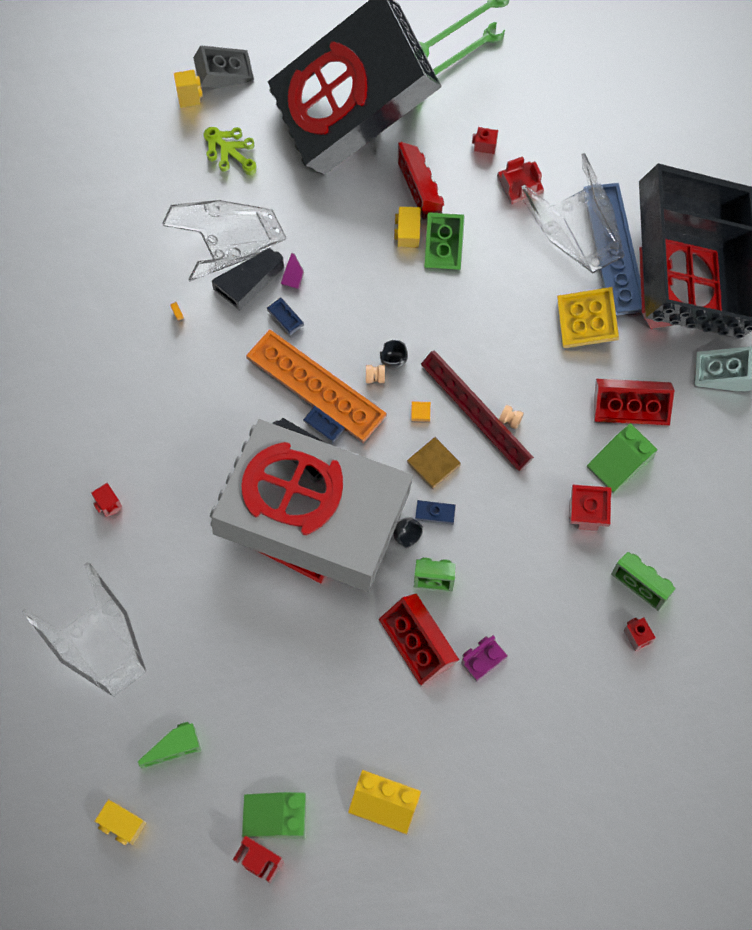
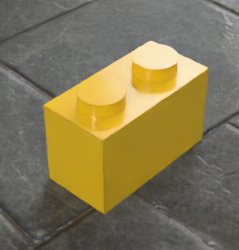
M194 69L173 73L180 108L201 105L200 97H203L199 76H195Z
M399 206V213H395V224H398V229L394 230V240H398V247L419 248L421 207Z
M109 799L95 819V822L99 824L97 829L107 835L110 832L117 835L115 840L125 846L127 843L133 845L146 825L144 820Z

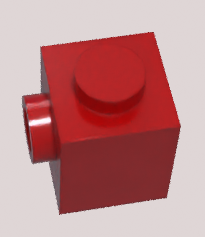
M478 127L477 134L473 133L471 144H475L474 151L495 155L499 130Z
M108 482L91 492L96 501L93 503L98 513L103 512L105 517L116 514L122 508L118 497Z
M637 617L631 619L623 630L635 651L652 644L656 639L645 617L639 620Z

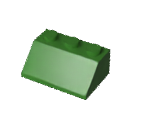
M627 552L617 562L611 575L659 611L676 588L670 580L659 576L653 567L641 562L642 560L639 556Z

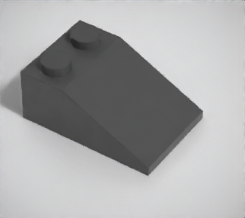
M200 45L193 57L201 87L218 88L254 80L248 50Z

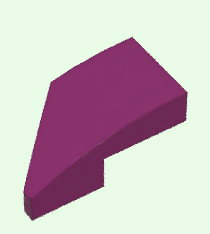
M291 253L281 284L299 289L304 270L296 255Z

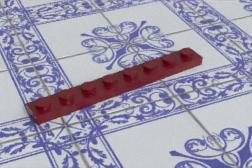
M435 350L431 351L421 363L423 368L519 472L524 470L534 457Z

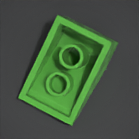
M428 213L424 268L461 270L464 215Z
M630 423L586 467L606 487H612L611 492L614 493L654 458L658 449Z
M306 793L244 794L242 837L246 835L249 838L305 839Z

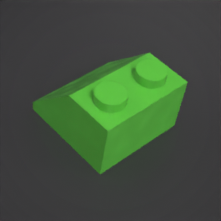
M426 557L416 559L414 588L453 591L456 563L445 559L432 561V559Z

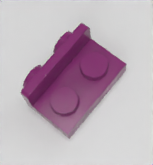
M494 635L489 638L485 636L478 642L479 646L474 650L470 648L462 655L464 658L461 664L476 682L508 657L495 641L496 637Z

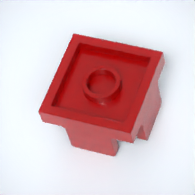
M522 156L508 161L506 169L498 172L497 177L511 204L544 193V187L541 184L542 173L536 161L524 163L525 159Z
M573 484L569 501L570 524H579V530L597 531L599 526L609 527L611 524L612 487Z
M245 835L233 861L238 864L245 851L248 850L241 864L245 866L246 870L261 879L270 865H273L265 879L268 883H271L278 870L284 864L283 859Z

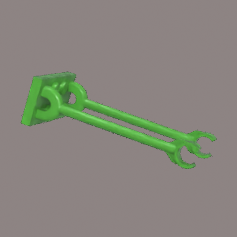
M487 0L485 4L425 43L419 41L426 57L428 58L430 54V47L488 9L507 6L510 0ZM497 22L490 23L483 31L481 38L433 69L435 74H439L484 43L501 41L504 38L505 30L500 34H493L491 30L496 29Z

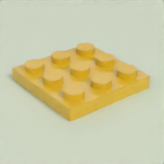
M612 287L557 295L563 348L619 340Z

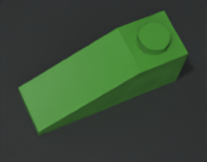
M184 722L178 724L177 728L172 729L138 761L141 769L201 751L194 724Z

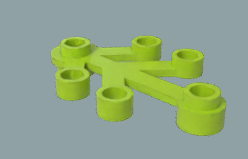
M209 127L204 131V139L209 143V150L206 152L209 161L217 159L216 143L221 147V160L219 161V169L226 172L230 168L228 153L242 164L245 174L253 175L257 171L256 162L252 159H246L236 150L241 148L253 149L255 147L253 138L248 137L244 141H225L222 139H240L242 137L241 128L235 127L232 131H220L216 127Z

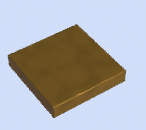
M436 437L407 460V463L432 489L461 466V462Z

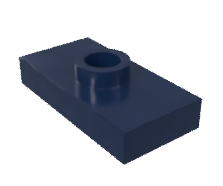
M279 298L267 307V311L289 336L304 326V322L282 298Z
M316 406L303 419L307 425L332 443L345 430V427Z
M417 500L415 520L453 525L456 505Z

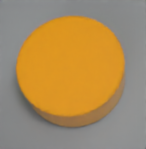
M177 302L172 303L170 307L178 321L183 319L184 316Z

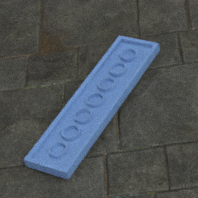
M619 183L585 186L583 194L604 288H613L616 315L641 313V279Z

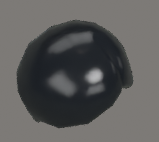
M401 340L385 342L383 350L380 351L382 365L389 369H399L408 359L406 344Z
M405 517L398 521L393 533L394 539L403 547L409 548L420 539L423 533V526L414 518Z

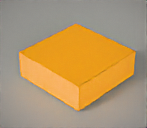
M412 401L411 421L430 422L431 402Z

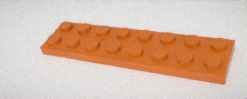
M270 329L246 355L249 361L312 407H318L345 427V431L362 443L368 439L387 416V413Z

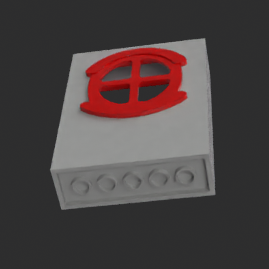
M258 419L256 425H252L250 429L249 440L243 443L241 457H237L235 460L233 473H229L226 479L227 486L225 490L222 489L219 493L217 506H213L210 512V517L212 518L210 526H212L213 535L369 592L410 494L413 475ZM281 460H296L299 462L290 481L266 474L264 470L270 464ZM306 466L314 467L322 475L327 487L325 493L321 494L298 484ZM259 481H266L286 489L279 508H271L261 498L258 491ZM294 493H299L320 502L317 509L306 514L289 515L285 512Z

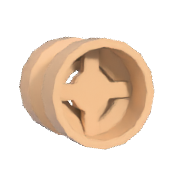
M366 365V383H385V365H378L377 367Z
M506 405L499 420L503 424L508 422L510 427L516 430L524 413L519 410H514L513 412V408Z

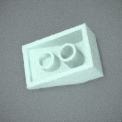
M752 346L697 352L695 385L730 391L752 390Z

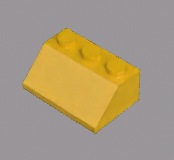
M362 770L348 813L407 835L421 791Z

